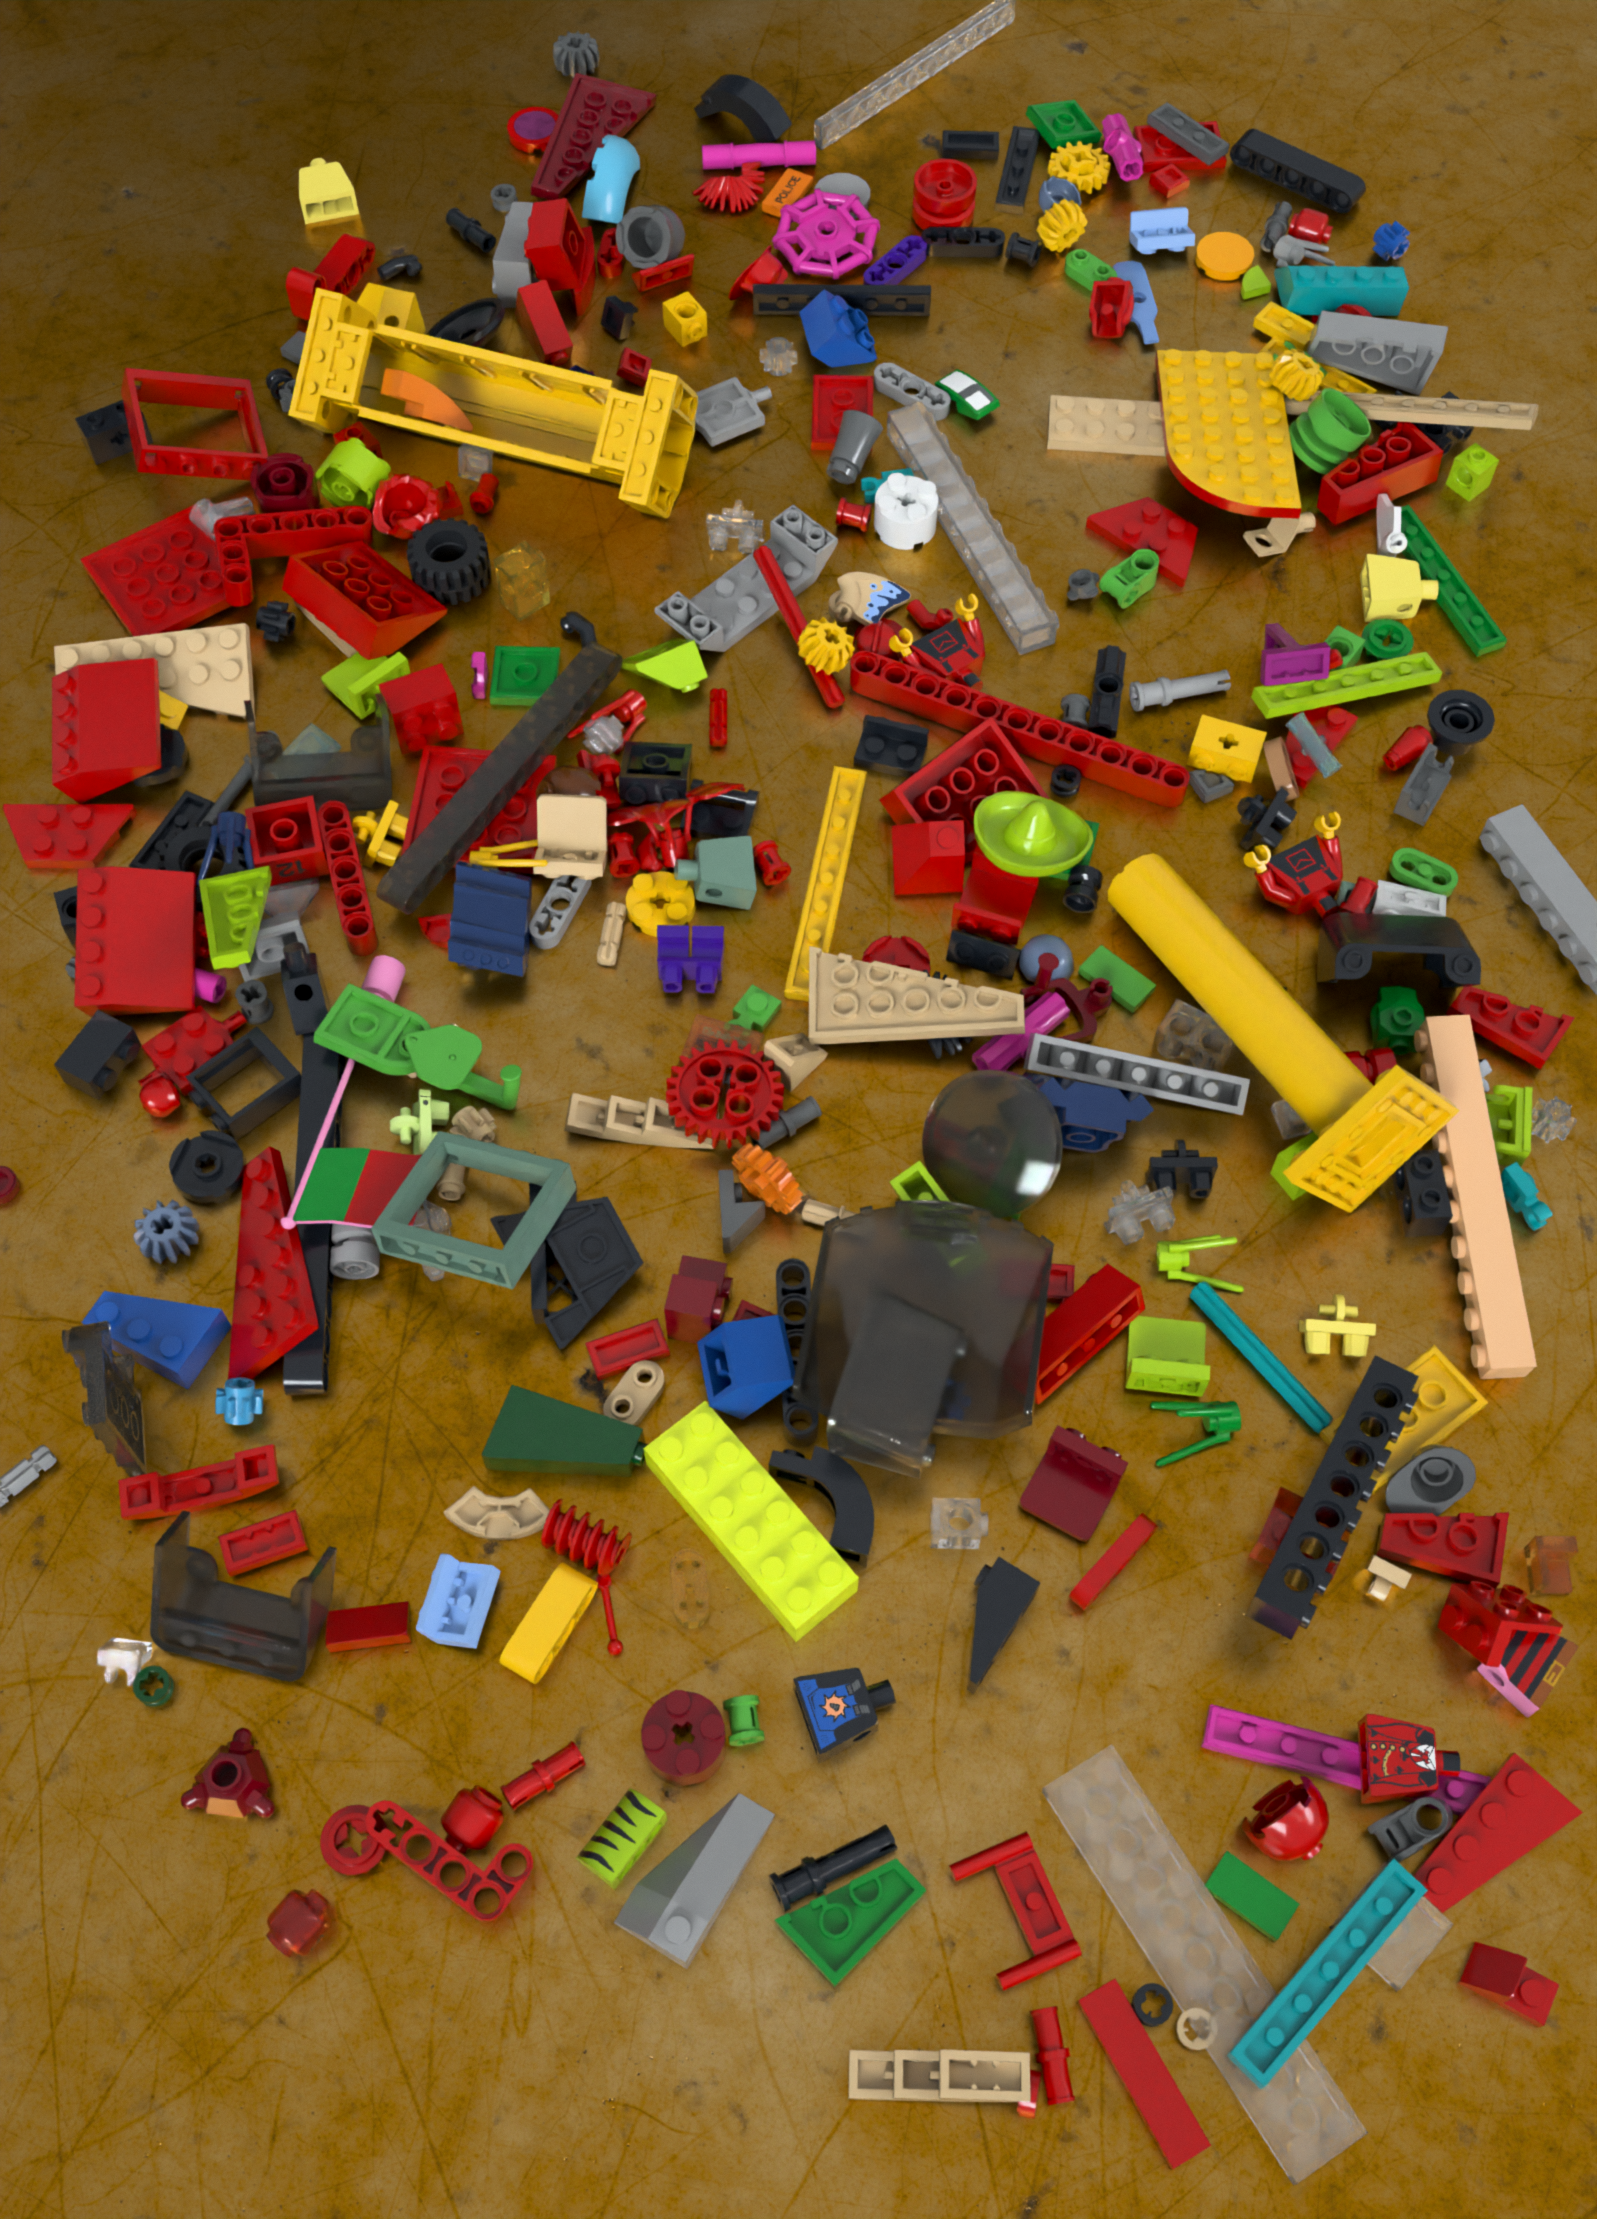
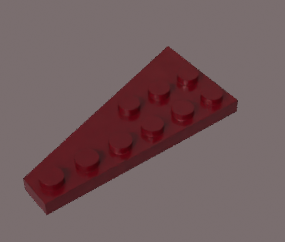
M575 73L531 184V195L546 200L562 199L592 169V161L597 148H603L605 145L602 144V139L608 134L622 138L656 104L657 94Z

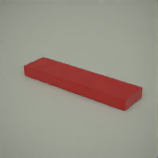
M1116 1978L1079 1999L1077 2004L1170 2169H1175L1210 2147V2142Z

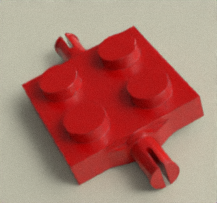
M201 1005L197 1006L195 1010L190 1011L141 1046L144 1053L153 1062L155 1070L141 1080H138L139 1085L142 1088L150 1080L163 1077L171 1080L184 1097L187 1096L188 1092L192 1089L186 1076L235 1041L230 1034L243 1024H246V1018L237 1010L229 1018L220 1022L212 1018Z

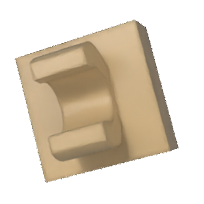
M1372 1554L1364 1568L1376 1575L1367 1593L1383 1601L1386 1599L1392 1583L1405 1589L1412 1576L1407 1571Z

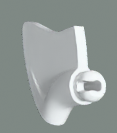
M1378 494L1377 555L1396 558L1397 553L1402 552L1407 547V539L1401 532V507H1395L1387 494Z

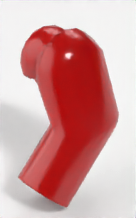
M651 831L636 849V858L639 860L640 868L642 870L646 869L648 873L659 872L664 866L663 861L657 857L658 853L656 850L658 847H656Z

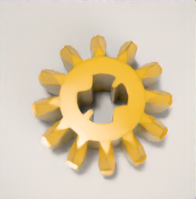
M1063 199L1059 204L1054 202L1052 208L1045 210L1046 214L1038 220L1039 225L1036 231L1042 243L1051 252L1056 250L1060 253L1065 247L1070 249L1074 242L1079 241V236L1085 233L1084 227L1088 221L1082 212L1083 210L1073 200L1067 201Z
M1293 348L1284 350L1276 358L1269 373L1270 378L1273 380L1272 384L1280 389V393H1284L1289 399L1294 398L1299 402L1308 400L1317 392L1324 376L1323 372L1319 370V364L1315 363L1312 357L1306 356L1303 351L1299 353Z
M824 617L818 621L812 620L799 636L797 643L799 645L798 655L806 658L805 665H813L816 673L821 669L827 675L834 671L840 672L853 656L855 648L852 642L854 637L847 635V627L840 628L836 623V619L831 623Z

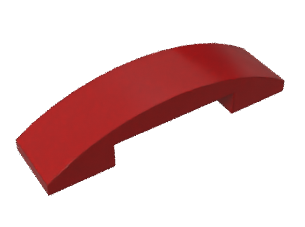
M270 1444L234 1453L235 1459L164 1476L155 1471L118 1480L121 1518L123 1520L180 1515L225 1505L263 1492L279 1484L275 1445Z

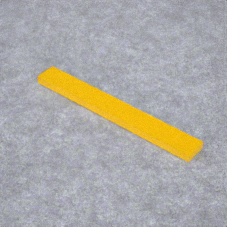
M834 766L784 990V998L809 1002V946L821 948L822 952L830 953L866 784L867 771Z

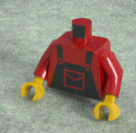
M974 594L968 595L970 609L964 607L961 597L955 603L956 612L964 616L965 621L962 622L960 618H957L913 642L912 633L906 628L899 631V637L903 643L899 641L896 635L890 638V648L895 652L902 653L900 658L904 664L978 691L983 687V682L979 676L982 672V663L986 658L985 644L979 618L974 617L973 613L978 607V599Z
M1337 812L1329 813V827L1325 824L1324 815H1320L1315 819L1314 826L1319 832L1324 834L1323 838L1315 835L1272 857L1269 848L1265 845L1255 846L1258 859L1253 851L1245 854L1244 863L1250 868H1256L1254 875L1267 901L1287 908L1294 915H1300L1314 908L1323 920L1327 916L1339 911V905L1333 899L1343 879L1339 837L1334 835V830L1338 829L1341 823V818Z

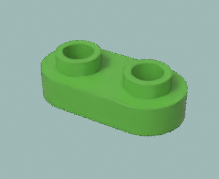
M1084 249L1073 250L1066 256L1065 273L1090 291L1093 289L1094 281H1107L1110 277H1117L1116 271L1111 266Z
M1407 847L1397 850L1389 865L1392 877L1412 888L1449 897L1454 892L1458 883V874L1453 867L1414 848Z

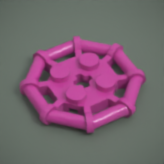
M818 188L814 189V193L791 205L786 204L781 208L779 226L772 242L774 248L780 250L792 265L793 272L798 275L808 273L832 277L833 280H838L840 275L863 263L868 264L873 259L872 250L876 235L881 227L879 220L873 218L859 201V196L854 193L848 196L823 192ZM829 205L836 206V210L829 209ZM850 212H854V214L858 217L859 220L855 221V219L850 215ZM792 222L799 224L796 231L789 232ZM824 229H825V231H827V232L833 231V232H832L831 234H829V235H823V234H821V230H824ZM864 232L863 243L860 244L855 241L856 234ZM798 243L803 252L798 255L790 244ZM848 252L854 254L837 263L836 259ZM811 258H814L816 262H811L809 260Z

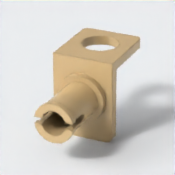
M1307 511L1301 513L1299 519L1272 518L1267 528L1247 531L1244 533L1243 538L1259 557L1284 553L1296 534L1313 531L1312 528L1316 526L1315 516ZM1255 538L1266 540L1270 547L1261 546Z

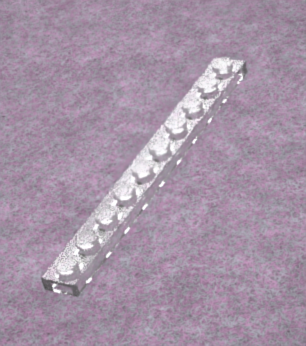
M995 0L815 120L814 140L816 146L821 150L825 149L872 116H875L882 109L934 76L937 72L973 50L983 41L1010 25L1015 17L1016 0Z

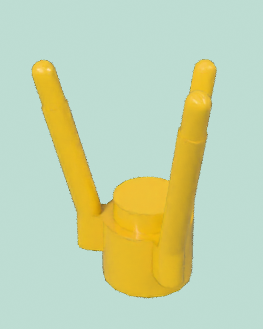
M538 839L495 847H480L479 851H470L469 863L489 868L545 867L548 865L547 860L498 859V855H494L538 846Z

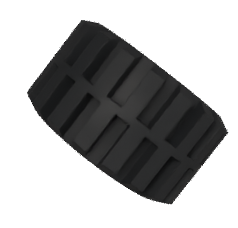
M447 518V521L437 519L434 520L433 524L426 523L422 525L421 531L416 530L412 534L413 539H409L407 544V558L412 581L442 605H445L446 602H451V605H458L459 601L466 603L471 601V596L478 597L482 593L481 588H487L489 584L488 579L491 578V565L485 536L482 532L478 531L477 526L474 524L468 526V522L462 519L459 521H455L454 518Z
M203 821L202 826L198 827L195 822L188 824L189 829L183 831L181 827L174 831L175 838L168 836L164 841L167 849L160 848L158 856L161 862H158V870L188 872L194 863L203 859L211 837V822ZM218 840L212 858L223 861L224 866L217 876L247 870L242 842L240 846L234 847L232 863L227 864L225 862L226 846L221 845ZM196 883V910L202 913L203 905L200 886Z

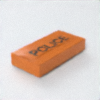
M787 168L762 202V211L781 218L780 210L784 205H791L806 196L813 186V176Z

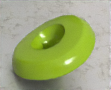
M1004 791L995 793L983 799L974 814V833L981 851L995 866L1018 876L1045 877L1063 872L1078 864L1093 843L1091 828L1078 814L1053 800L1026 792Z

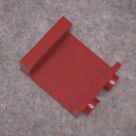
M977 844L973 853L972 868L959 903L955 902L953 906L951 926L959 930L966 929V932L983 935L995 941L1017 945L1041 877H1023L1001 870L984 855Z

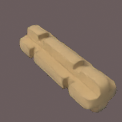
M610 902L607 906V917L604 920L600 938L601 945L597 951V962L600 965L613 966L616 963L618 954L616 951L619 949L623 931L622 924L626 917V906L623 903Z

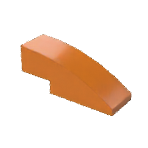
M385 368L380 394L406 401L404 415L441 426L449 425L454 429L457 427L462 431L472 432L473 425L462 410L437 387L406 371Z

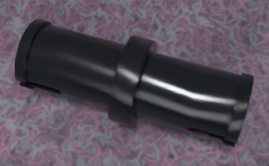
M452 208L448 211L445 218L446 223L457 230L462 239L467 242H473L485 253L490 252L494 248L496 238L483 229L478 220L469 218L458 208Z

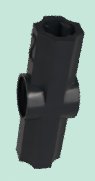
M1111 645L1099 649L1097 653L1088 724L1089 732L1108 739L1116 738L1126 660V653L1120 650L1119 646Z

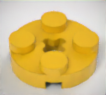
M659 871L639 874L633 879V885L629 888L626 895L627 916L632 924L634 922L635 925L640 927L641 932L657 937V925H685L687 921L689 924L695 913L694 892L687 880H675L674 873ZM658 899H664L669 903L664 904L663 909H657L656 904L653 902Z

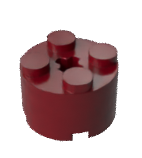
M277 453L267 457L268 462L262 466H259L258 463L253 468L250 482L260 514L319 509L321 499L313 468L310 464L305 463L301 456L293 453Z
M675 1690L655 1702L644 1718L641 1729L644 1754L649 1767L661 1780L674 1786H685L706 1781L717 1772L725 1757L726 1733L722 1715L709 1699L698 1693ZM687 1732L691 1733L692 1743L684 1741L679 1746L676 1736L678 1734L685 1735Z

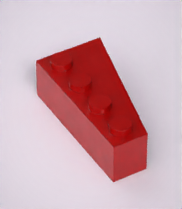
M1398 421L1397 427L1392 431L1387 429L1380 434L1379 440L1373 445H1365L1359 450V455L1354 459H1346L1322 477L1317 508L1334 525H1337L1376 508L1378 494H1387L1390 501L1431 484L1437 481L1443 450L1413 423Z

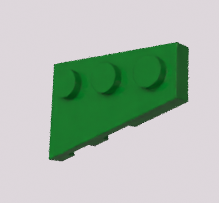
M895 1858L850 1881L849 1884L827 1895H822L810 1901L809 1904L775 1919L774 1922L824 1977L836 1987L920 1900L927 1890Z

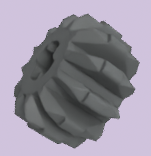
M578 30L572 34L567 31L566 36H558V41L553 43L554 64L556 65V70L562 71L563 76L572 75L574 78L575 73L586 75V73L592 74L595 68L599 66L598 45L596 39L591 38L589 33L580 34Z

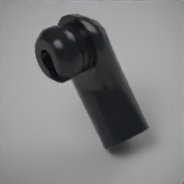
M567 612L566 616L560 620L563 631L566 630L567 633H572L574 630L580 634L583 651L587 653L596 651L598 643L594 625L578 612Z

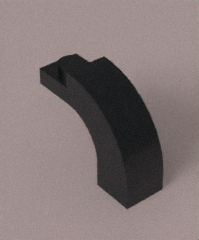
M729 74L721 76L701 95L702 101L694 108L699 118L721 111L735 115L747 126L756 143L775 141L792 125L783 107L769 91L757 82L740 75Z
M815 1446L811 1460L805 1459L802 1453L794 1450L785 1449L782 1452L773 1450L769 1461V1475L773 1479L807 1487L821 1494L828 1501L835 1515V1524L829 1544L844 1561L867 1567L873 1542L874 1509L869 1491L855 1469L835 1453Z

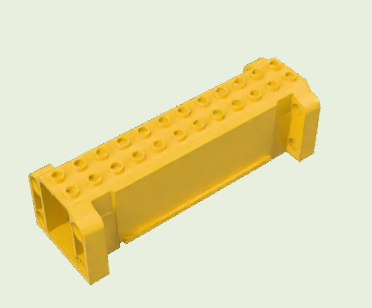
M316 288L289 416L319 431L330 434L338 433L342 429L356 423L359 417H363L394 428L622 484L618 499L642 513L662 518L670 516L674 501L681 490L695 433V419L698 406L697 393L679 376L650 369L644 395L630 394L613 388L614 382L612 380L379 324L378 330H376L377 321L374 314L344 294ZM385 368L406 371L437 387L462 410L473 425L472 432L462 431L457 427L454 429L449 425L441 426L404 415L406 401L380 394Z

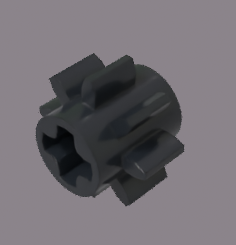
M273 600V602H267V607L261 606L256 615V628L260 631H265L263 639L279 642V640L284 641L285 636H292L296 626L295 613L287 611L288 603Z

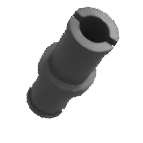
M1282 201L1281 207L1280 202H1278L1274 207L1272 216L1265 223V233L1260 241V246L1266 252H1271V249L1274 252L1277 242L1288 230V220L1293 211L1291 204Z
M808 1096L805 1100L786 1111L779 1110L778 1121L771 1120V1130L769 1132L760 1129V1139L758 1141L750 1135L749 1137L753 1145H759L763 1151L764 1148L785 1136L788 1138L796 1134V1129L816 1117H820L822 1115L821 1109L812 1096Z

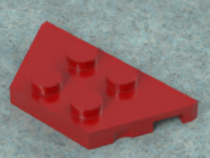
M1150 497L1129 502L1087 517V528L1128 554L1132 555L1139 549L1154 551L1159 556L1158 573L1182 588L1185 586L1198 531L1196 526Z
M3 804L2 808L28 868H97L104 859L106 851L114 846L121 837L119 830L128 819L133 821L137 814L133 804Z

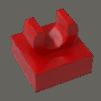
M445 481V486L435 488L439 491L438 498L443 502L439 515L441 521L464 514L462 503L453 483Z

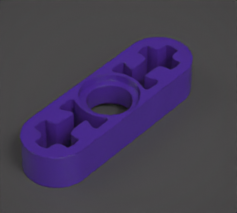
M916 235L905 237L864 272L863 285H897L926 260V240ZM896 263L902 265V267L890 268L888 265Z

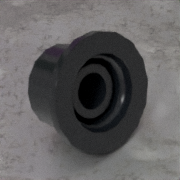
M1448 690L1438 694L1431 701L1427 712L1428 723L1431 727L1430 734L1434 741L1433 745L1438 747L1437 749L1442 753L1451 756L1466 754L1475 744L1484 741L1492 732L1495 722L1493 709L1487 701L1477 694L1465 690Z

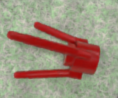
M631 688L615 701L593 713L590 719L568 732L566 736L568 739H571L614 713L615 717L623 723L631 721V724L614 749V754L619 755L626 741H629L636 728L645 721L642 712L647 709V703L637 690Z

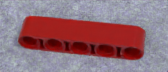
M336 800L328 801L320 806L318 820L341 927L350 952L357 956H367L377 949L379 939L358 846L355 841V833L346 805Z

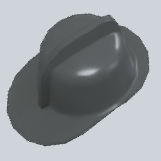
M1440 1444L1424 1446L1412 1455L1411 1461L1397 1471L1389 1480L1385 1491L1386 1504L1392 1513H1433L1435 1516H1439L1473 1488L1476 1480L1475 1466L1467 1455L1460 1450L1454 1449L1452 1446L1447 1447Z

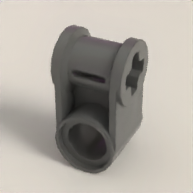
M1424 1797L1401 1810L1398 1809L1367 1827V1830L1370 1834H1375L1389 1856L1387 1863L1393 1858L1400 1863L1422 1850L1424 1845L1445 1834L1453 1823V1813L1450 1806L1444 1800L1438 1797ZM1427 1804L1436 1806L1442 1814V1822L1435 1830L1427 1828L1420 1818V1812Z

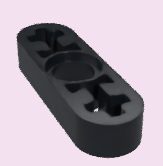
M929 227L921 234L922 240L927 243L926 255L931 257L993 258L1000 256L1004 252L1005 234L997 228ZM958 240H966V241H969L970 243H969V244L962 245V244L956 243V241H958Z

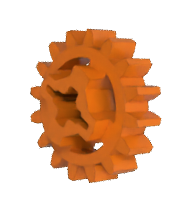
M750 1143L744 1145L732 1156L734 1159L732 1165L738 1169L736 1171L738 1179L744 1184L747 1194L753 1200L764 1201L766 1206H772L776 1212L781 1210L785 1215L788 1212L791 1213L802 1202L801 1197L803 1193L797 1189L800 1185L787 1168L788 1164L780 1156L775 1157L769 1151H762L759 1145L753 1147Z

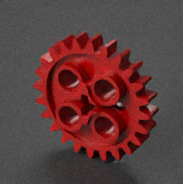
M719 1039L717 1048H712L706 1041L704 1042L703 1052L692 1047L690 1048L691 1059L681 1055L679 1057L680 1067H671V1078L666 1080V1103H669V1116H675L676 1127L685 1125L686 1137L691 1136L695 1132L698 1133L699 1144L703 1143L706 1138H711L712 1148H716L720 1140H725L727 1148L731 1149L733 1140L738 1139L740 1144L744 1146L746 1145V1136L750 1135L758 1141L760 1139V1129L769 1132L771 1130V1120L778 1121L779 1109H783L784 1099L782 1097L784 1095V1084L781 1083V1072L774 1071L773 1060L764 1062V1051L761 1050L754 1055L751 1054V1044H747L741 1050L738 1049L737 1040H734L730 1047H725L723 1040ZM732 1068L730 1089H728L726 1094L724 1115L722 1119H717L720 1109V1098L723 1096L726 1070ZM706 1074H715L716 1076L707 1077V1076H704V1075H706ZM743 1079H748V1080H751L752 1082L744 1083V1082H741V1080H743ZM707 1104V1105H710V1106H709V1107H706V1108H701V1107H698L697 1105ZM735 1110H743V1111H746V1112H745V1113H742V1114H738V1113H735V1112H733V1111H735Z

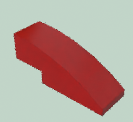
M591 226L581 228L587 239L581 287L569 289L577 316H582L586 311L596 282V257Z

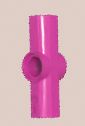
M1108 114L1102 121V133L1105 138L1104 151L1112 156L1121 179L1126 182L1137 180L1144 173L1142 169L1143 161L1140 156L1141 143L1133 138L1126 118L1122 114Z
M1048 991L1024 1011L1025 1034L995 1035L973 1054L972 1061L984 1077L994 1080L1020 1057L1025 1059L1031 1033L1047 1035L1069 1017L1070 1009L1059 994Z

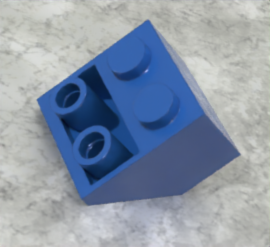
M824 289L799 312L811 355L826 365L835 368L873 362L877 359L874 349L875 341L869 332L866 315L860 309H854L849 306L839 295L834 296Z
M773 1315L726 1322L697 1342L709 1406L711 1408L743 1420L797 1382L782 1316Z

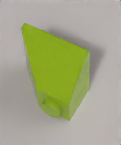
M674 638L618 661L620 668L666 687L681 689L682 693L698 688L700 686L699 681L708 678L695 640Z

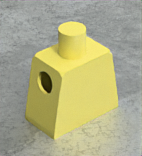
M315 158L311 161L310 167H304L299 170V199L305 224L359 214L354 187L339 162L327 163L322 158Z
M1367 554L1360 573L1364 622H1372L1378 619L1397 620L1413 618L1417 614L1421 600L1437 599L1438 581L1421 580L1419 563L1416 561Z

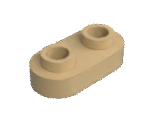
M647 1360L633 1364L606 1399L603 1407L604 1416L638 1426L664 1391L665 1378L661 1367ZM643 1374H648L652 1377L647 1383H642L638 1380ZM621 1404H626L630 1407L626 1413H618L616 1408Z

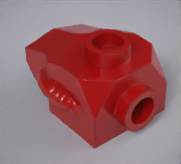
M1110 277L1107 281H1094L1089 307V319L1092 322V334L1094 337L1105 339L1123 337L1125 327L1130 322L1134 309V292L1130 281H1124L1118 277Z

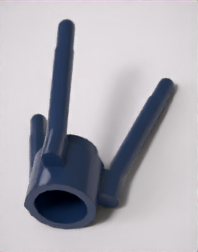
M231 811L218 814L217 825L211 826V837L196 881L197 885H199V880H203L206 877L218 840L221 845L226 846L225 862L227 864L232 863L234 847L240 846L242 842L247 870L255 869L250 843L251 830L246 828V817L243 814Z

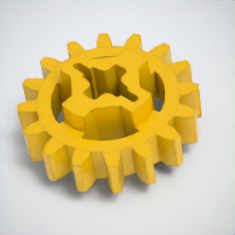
M1078 141L1077 146H1072L1068 142L1065 149L1058 146L1056 153H1051L1047 174H1050V177L1055 176L1056 178L1066 179L1073 183L1080 194L1081 190L1092 194V188L1100 190L1102 183H1107L1111 163L1108 162V154L1101 155L1102 148L1092 149V143L1086 146L1082 145L1081 141Z

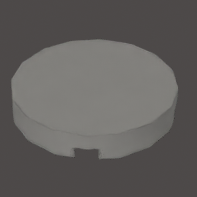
M834 173L819 180L814 189L820 188L823 192L848 196L854 193L859 196V201L868 209L870 188L867 182L859 176L850 173ZM829 205V209L836 210V206ZM850 212V215H851L853 218H857V216L854 214V212H853V213Z

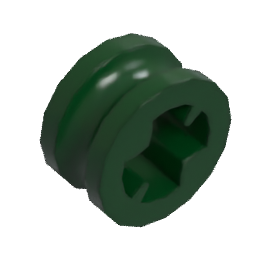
M154 1665L140 1670L133 1682V1692L136 1697L149 1707L164 1705L173 1696L175 1690L174 1680L171 1675L162 1667ZM154 1677H157L164 1684L163 1688L156 1689L154 1696H150L151 1694L144 1689L145 1685L152 1684Z

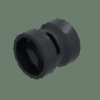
M1087 865L1073 867L1068 877L1069 887L1065 889L1063 897L1064 905L1078 913L1093 912L1098 902L1099 896L1097 892L1101 889L1103 881L1102 873L1098 869Z

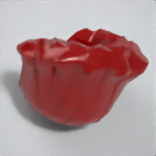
M393 473L387 479H381L376 490L372 512V522L376 530L402 540L412 539V534L416 530L421 531L422 525L426 523L432 524L434 520L439 519L443 506L442 500L438 498L439 491L433 488L431 482L425 481L419 476H410L409 473Z

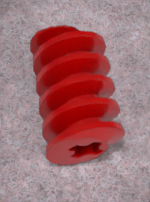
M558 1499L549 1511L543 1526L541 1537L543 1548L551 1549L555 1546V1551L559 1556H565L570 1552L569 1558L572 1562L578 1563L584 1559V1567L586 1569L592 1570L598 1565L599 1575L607 1577L622 1561L631 1543L632 1534L629 1532L620 1541L617 1539L618 1526L615 1525L606 1534L603 1532L604 1519L601 1518L592 1527L589 1525L590 1512L587 1511L579 1520L575 1519L577 1506L572 1505L563 1513L561 1512L563 1499Z

